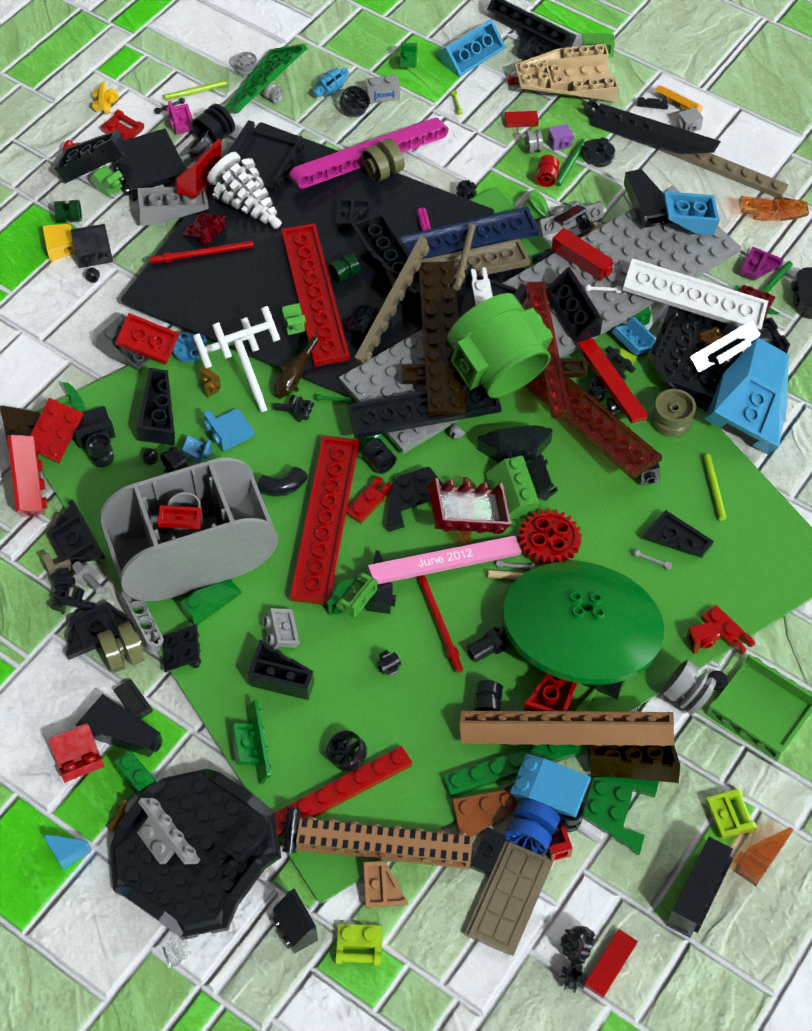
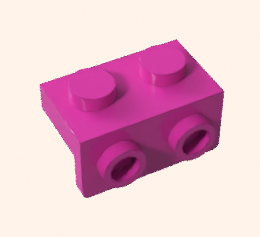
M171 100L168 101L169 107L166 108L168 117H171V128H175L176 134L193 131L191 126L193 118L188 104L173 107Z

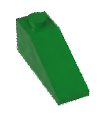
M231 579L195 591L181 601L182 613L192 625H199L242 594V591Z

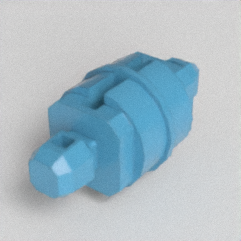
M335 68L324 73L318 79L313 95L316 98L322 95L327 97L338 92L346 82V77L349 75L348 69L342 68L339 70Z

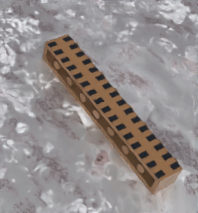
M306 817L299 820L296 847L297 851L470 869L473 837L465 833L453 835L447 834L444 831L425 832V830L420 828L406 830L400 826L387 828L379 824H370L368 826L354 821L340 823L334 819L321 821L314 817Z

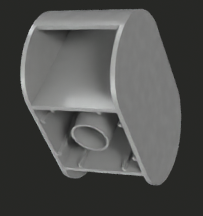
M235 458L209 460L128 485L111 495L104 503L100 512V522L123 591L128 596L142 601L169 599L244 575L263 564L273 554L278 544L277 532L272 524L253 472L245 462ZM160 505L202 508L200 529L158 527Z

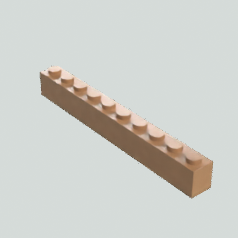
M461 711V744L674 746L673 712Z

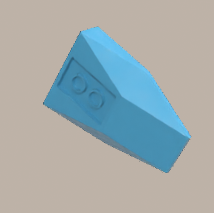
M756 338L751 343V346L747 348V351L741 354L722 374L705 420L719 428L728 423L755 438L752 446L767 454L777 449L787 411L789 354L760 338Z

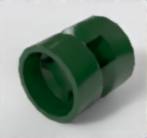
M69 200L68 203L65 201H55L54 209L57 223H67L68 220L71 222H82L80 200Z
M350 252L343 255L340 260L335 259L328 263L330 275L338 284L347 280L348 276H355L361 272L357 258Z

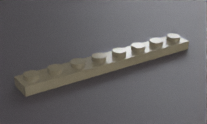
M662 148L660 149L664 153L780 200L788 189L789 184L712 153L677 154Z
M420 236L354 357L357 365L369 362L374 347L379 345L381 334L387 330L388 321L391 316L395 315L399 301L403 300L407 286L411 285L415 271L419 270L423 256L428 254L427 238Z

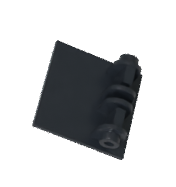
M197 624L163 636L165 673L188 664L192 668L200 667L202 662L200 659L201 649L198 640Z

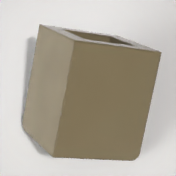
M49 553L42 555L45 567L52 581L53 574L58 573L60 568H69V573L74 572L69 559L63 562L60 558L52 561Z

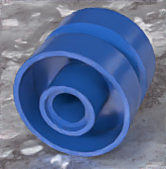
M521 799L515 808L514 818L510 820L504 836L511 843L539 855H544L552 841L551 835L555 833L558 827L560 816L555 810L544 803L532 799Z

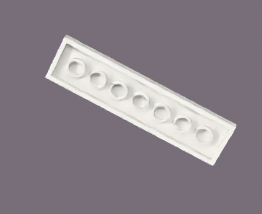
M633 258L631 259L622 289L623 291L724 323H735L738 327L752 320L758 330L762 328L768 304L767 300Z

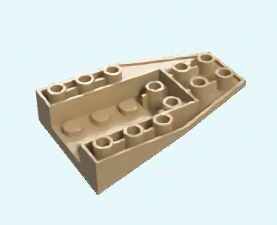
M606 44L559 48L515 64L521 89L617 102L619 87L616 77H611L607 65L609 54Z

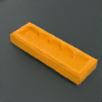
M659 85L655 90L667 96L666 100L672 103L675 101L679 102V106L686 110L696 107L701 112L703 109L702 105L664 86Z

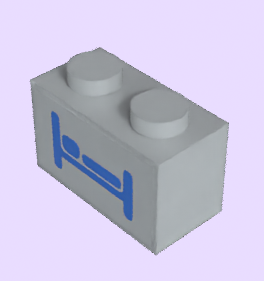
M397 74L365 78L366 92L369 95L370 104L400 100V84Z

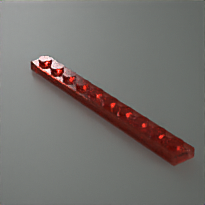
M544 281L526 282L529 306L534 308L536 313L541 316L543 323L551 330L553 336L547 349L551 359L542 371L551 418L570 417L571 411Z

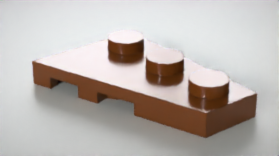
M511 789L451 800L457 832L474 836L513 813L517 806V799L510 793Z

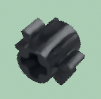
M463 180L457 185L456 189L458 192L456 194L470 200L475 197L477 186L474 182H470V180Z
M60 568L58 573L53 574V587L64 590L75 588L74 573H69V568Z
M386 650L378 654L380 658L376 661V664L382 675L389 674L391 677L399 673L398 669L401 666V661L395 652L391 653Z
M571 962L569 968L562 967V972L565 975H561L559 981H564V990L569 988L573 990V993H576L578 987L585 988V983L582 980H586L588 974H583V965L578 967L574 966V963ZM573 974L574 977L577 978V981H573V978L570 977V975Z

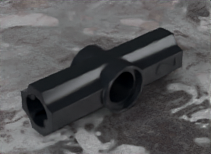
M504 626L501 628L494 627L487 631L483 638L466 646V651L470 659L476 663L492 653H502L511 642L507 637Z

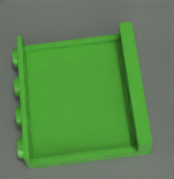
M748 654L744 664L716 701L713 700L706 715L775 761H778L812 713V692L798 686L794 680L784 677L778 670L770 668L761 659Z

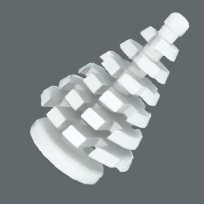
M231 152L224 156L212 168L207 177V181L210 184L216 185L212 196L219 200L222 199L223 202L228 205L231 204L236 209H240L243 206L241 208L243 213L248 214L250 212L251 217L255 219L260 218V221L264 224L269 222L274 229H278L282 222L279 218L275 217L277 211L275 207H271L273 203L271 198L266 197L268 191L265 187L263 188L264 183L262 178L259 177V172L255 168L253 159L241 160L243 166L240 167V155L238 153Z

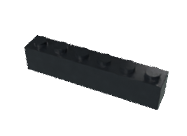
M491 0L487 8L488 11L562 48L572 47L577 37L576 34L507 0Z

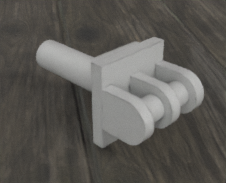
M79 561L73 564L72 568L76 572L73 577L83 587L89 584L97 594H100L103 588L94 579L98 573L88 563L84 566Z

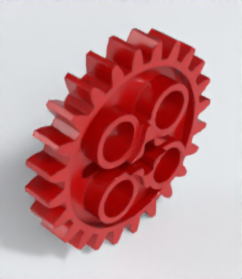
M549 508L547 513L540 509L539 515L532 512V518L527 516L526 522L522 521V526L519 528L518 541H520V548H523V554L529 553L528 559L535 557V563L541 560L542 565L546 564V562L561 563V560L568 561V558L573 559L574 554L579 551L582 538L580 527H576L577 521L571 522V515L564 517L565 512L559 515L557 509H555L554 513H551Z

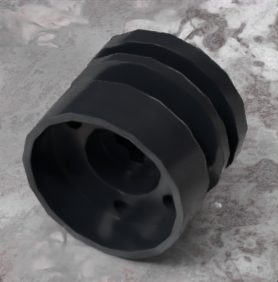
M216 103L210 105L191 122L192 130L197 138L206 130H209L207 134L213 142L217 139H222L223 141V139L235 131V123L230 113L223 106Z

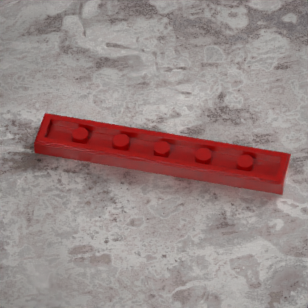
M591 338L578 342L576 347L583 357L586 358L592 370L629 422L632 424L646 420L648 417L647 412L596 341Z

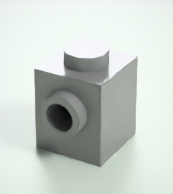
M696 107L678 113L676 126L691 132L699 131L702 128L703 116Z

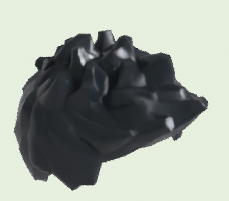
M574 926L571 929H565L567 934L561 937L562 943L560 944L563 949L562 953L577 965L585 964L584 961L590 956V950L593 947L592 942L594 941L595 933L586 926Z

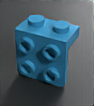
M234 409L218 418H215L210 410L203 413L205 429L211 433L214 442L221 447L223 452L255 435L254 430L238 409Z

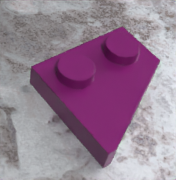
M752 247L739 274L752 280H757L781 266L784 259Z

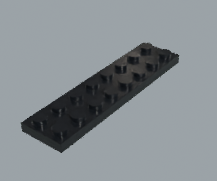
M464 383L466 414L428 415L427 390L348 404L347 410L354 439L499 413L502 407L499 398H490L482 385L470 390L466 383Z

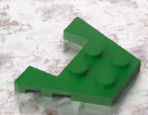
M594 777L585 805L583 819L602 832L614 837L621 845L624 844L629 847L636 855H640L645 835L624 829L623 826L633 792L655 798L659 781Z

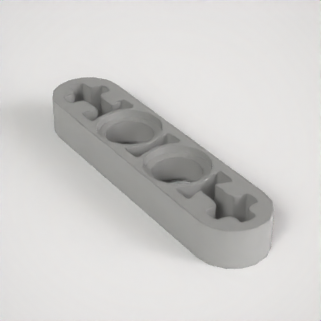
M122 589L120 600L144 647L150 652L159 651L164 639L146 603L142 600L131 598ZM140 608L143 612L137 614L132 609ZM147 623L151 628L143 629L140 624Z

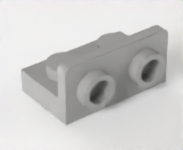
M270 608L262 620V625L266 631L267 645L274 650L278 647L297 648L300 642L293 610Z

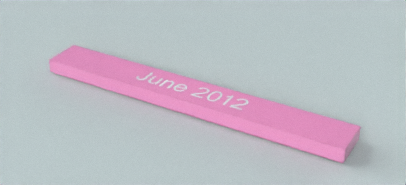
M510 536L368 565L367 569L370 577L377 579V584L518 556L521 555L522 551L516 537Z

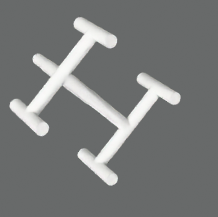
M268 306L261 308L266 322L251 327L248 318H243L241 323L244 329L226 336L223 334L220 323L213 324L212 326L218 340L216 343L204 346L200 333L193 335L205 369L212 367L207 353L221 349L224 358L227 359L232 357L228 346L235 344L260 412L267 411L268 409L242 341L248 339L252 352L259 350L254 337L255 333L269 329L273 342L280 340Z

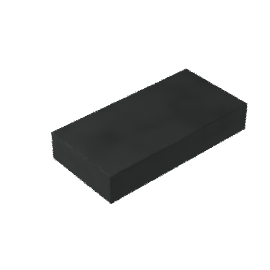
M132 679L113 689L126 710L139 719L153 712L151 706Z

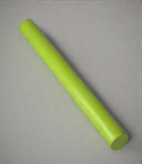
M226 80L167 93L164 94V99L167 101L225 87L227 83Z
M705 454L703 458L718 518L720 521H724L727 517L711 455Z

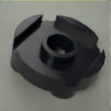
M602 137L584 143L582 158L587 164L590 165L592 163L595 164L594 167H605L612 163L615 157V148L607 138Z

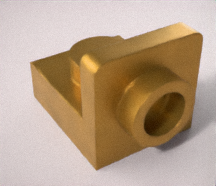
M203 365L199 369L200 381L204 385L205 396L209 398L221 388L220 378L209 368L205 369Z

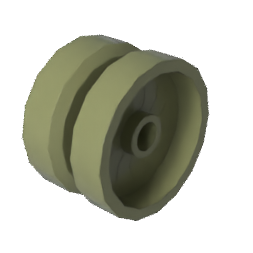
M669 389L661 392L656 398L652 414L654 428L659 433L670 437L682 436L687 433L692 426L695 415L696 403L694 398L689 393L679 389Z

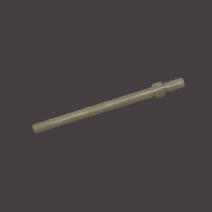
M470 224L468 227L458 270L454 275V290H460L461 284L465 279L464 272L476 228L474 224Z

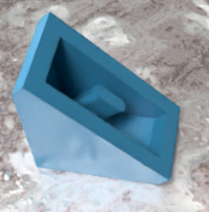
M45 835L44 839L63 870L91 852L88 841Z

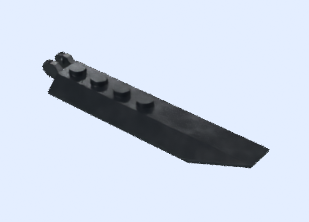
M590 99L587 103L588 105L583 108L585 114L593 117L590 126L677 154L714 153L721 143L719 140L602 103L600 104L598 100Z

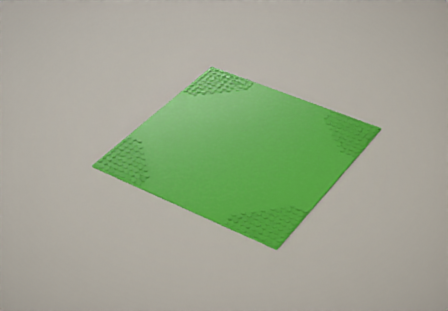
M492 188L470 199L473 202L494 209V214L516 209L497 188ZM540 234L539 236L520 240L530 259V266H525L524 269L526 270L534 265L532 262L533 255L552 248ZM614 328L594 339L606 356L608 353L605 350L608 346L619 351L622 348L630 352L612 333ZM206 339L207 342H208V345L213 344V343H216V342H214V341H211V340H209V339ZM230 348L232 357L227 359L224 358L221 349L207 353L212 367H209V369L219 376L221 384L219 391L209 398L205 396L204 385L200 381L199 369L204 365L202 359L195 362H182L174 356L173 351L167 365L151 359L139 371L127 366L78 390L77 393L81 396L86 411L105 406L116 436L110 439L114 452V461L107 467L94 466L91 463L87 446L79 448L75 434L60 464L41 455H38V458L43 463V471L41 472L65 509H68L70 506L68 502L72 499L77 504L106 557L99 560L120 594L123 588L100 522L101 509L107 499L121 488L166 474L163 471L165 467L161 461L160 454L168 451L171 447H175L180 452L188 435L203 443H206L208 439L212 441L210 444L212 450L209 457H204L200 463L217 458L239 459L251 468L256 484L262 475L281 478L292 467L301 468L308 475L305 483L291 494L277 497L261 494L278 535V544L275 551L259 567L244 575L231 578L242 591V594L197 625L201 649L200 659L202 662L200 667L192 668L188 664L170 671L246 790L254 794L275 813L353 772L339 770L329 761L326 754L330 739L340 731L346 730L355 732L367 746V756L360 767L400 746H403L412 761V766L315 817L321 821L334 819L340 823L354 821L368 826L370 824H379L387 828L400 826L406 830L420 828L425 830V832L440 831L455 821L451 800L505 790L514 784L517 776L450 798L443 776L535 746L532 744H461L460 735L461 711H474L478 682L491 680L503 686L502 699L500 700L501 711H523L525 702L531 697L535 688L546 676V672L538 669L523 658L512 644H509L508 648L502 653H492L476 663L470 659L466 651V646L483 638L490 629L504 626L502 620L504 600L508 590L516 580L488 578L489 570L526 573L530 569L514 567L499 569L496 567L498 560L425 575L453 645L457 647L460 654L459 660L463 667V671L460 673H456L452 661L446 655L447 649L417 576L392 581L393 595H397L396 605L391 607L390 614L367 611V606H365L354 619L344 612L338 615H329L328 605L290 601L322 436L354 439L347 410L348 404L346 402L330 400L316 401L315 396L321 394V396L347 398L346 396L301 378L297 386L298 392L293 391L291 394L278 399L274 396L273 389L282 370L248 356L268 409L267 411L260 412L237 351ZM577 349L562 359L584 357ZM648 353L635 355L637 359L633 366L636 370L633 373L629 371L623 372L627 377L624 382L648 414L646 420L631 424L622 413L610 416L606 401L607 398L612 396L608 391L603 401H592L588 397L589 383L597 375L589 369V364L586 361L587 377L533 379L519 390L499 398L502 407L501 412L459 420L455 424L466 432L460 439L456 440L453 439L454 435L450 436L449 431L453 426L451 425L403 454L385 433L382 434L384 438L382 442L397 457L396 464L386 473L379 474L365 457L362 459L357 457L348 504L349 508L379 476L383 478L382 484L377 489L380 492L382 487L388 482L393 483V478L428 466L443 485L449 480L454 481L455 487H460L464 482H470L471 488L476 489L481 483H487L485 474L499 464L478 451V436L486 435L498 429L533 425L552 428L551 443L541 455L544 456V460L547 459L548 461L546 468L551 482L554 484V487H557L558 491L549 497L547 501L538 497L537 515H539L540 509L547 513L548 508L551 513H554L555 509H557L559 515L565 512L564 517L571 515V522L577 521L576 527H580L582 538L578 553L574 554L573 559L568 558V561L601 565L632 579L652 597L661 612L664 622V638L659 654L654 662L642 673L626 680L618 699L596 691L587 711L631 712L660 694L670 676L686 659H689L700 669L731 650L732 647H729L721 638L711 648H700L695 654H693L687 639L689 627L704 624L701 617L713 606L717 605L751 637L812 599L811 525L719 427L705 420L706 412L702 408L696 407L692 426L682 436H665L654 428L652 414L656 398L661 392L669 389L665 386L647 357ZM149 368L168 370L175 446L137 441V426ZM67 395L57 401L67 404L71 398ZM296 395L298 398L301 396L303 400L314 402V407L311 408V414H308L309 419L301 420L300 423L297 421L294 412L276 411L273 408L274 404H288L291 396ZM44 407L35 412H40L41 415ZM234 409H238L254 430L255 435L223 452L221 447L214 442L211 433L205 429L203 413L210 410L215 418H218ZM365 437L354 439L360 440L359 450L362 447V443ZM148 448L154 449L158 454V461L153 465H147L143 461V452ZM656 454L660 466V482L651 485H641L636 471L637 457ZM705 454L711 455L727 517L724 521H720L718 518L703 458ZM187 457L188 460L186 462L188 466L199 464V462ZM390 491L382 503L362 524L346 515L332 594L343 580L359 577L358 575L361 572L370 576L367 568L368 565L373 564L375 550L380 551L383 561L386 562L515 536L518 541L519 528L522 526V521L526 522V517L511 520V525L501 534H494L493 532L477 533L476 531L460 532L459 530L443 531L442 529H434L435 522L431 502L401 511L405 527L388 532L386 522L391 496ZM454 497L460 509L445 514V518L495 521L491 499ZM667 510L712 539L714 543L707 553L700 558L644 540L643 535L662 513ZM521 548V555L499 559L504 563L536 564L537 567L542 565L541 560L535 563V557L528 559L529 553L523 554V548ZM637 549L640 553L662 562H671L672 567L670 570H666L662 565L640 556L635 557L633 551ZM197 590L165 600L144 601L162 636L192 625L183 615L180 602ZM140 608L132 609L137 614L143 612ZM270 608L293 610L300 644L297 648L278 647L277 650L289 659H294L313 671L314 685L309 700L249 685L248 672L259 641L261 639L266 643V631L262 625V620ZM147 623L140 624L143 629L151 628ZM162 645L161 649H160L159 651H157V652H158V654L160 655V657H161L162 660H163V645ZM386 650L391 653L395 652L401 661V666L398 669L399 673L391 677L389 674L382 675L376 664V661L380 658L378 654ZM578 683L569 711H575L592 689ZM253 700H258L259 707L262 710V726L265 728V743L269 750L268 760L272 767L271 776L264 784H259L256 765H236L230 729L233 723L249 724L247 708ZM353 738L351 744L356 742L358 739ZM340 755L335 756V761L338 760ZM285 834L278 837V840L282 846L284 844ZM297 847L296 853H287L319 903H324L363 878V862H390L387 860L297 851Z

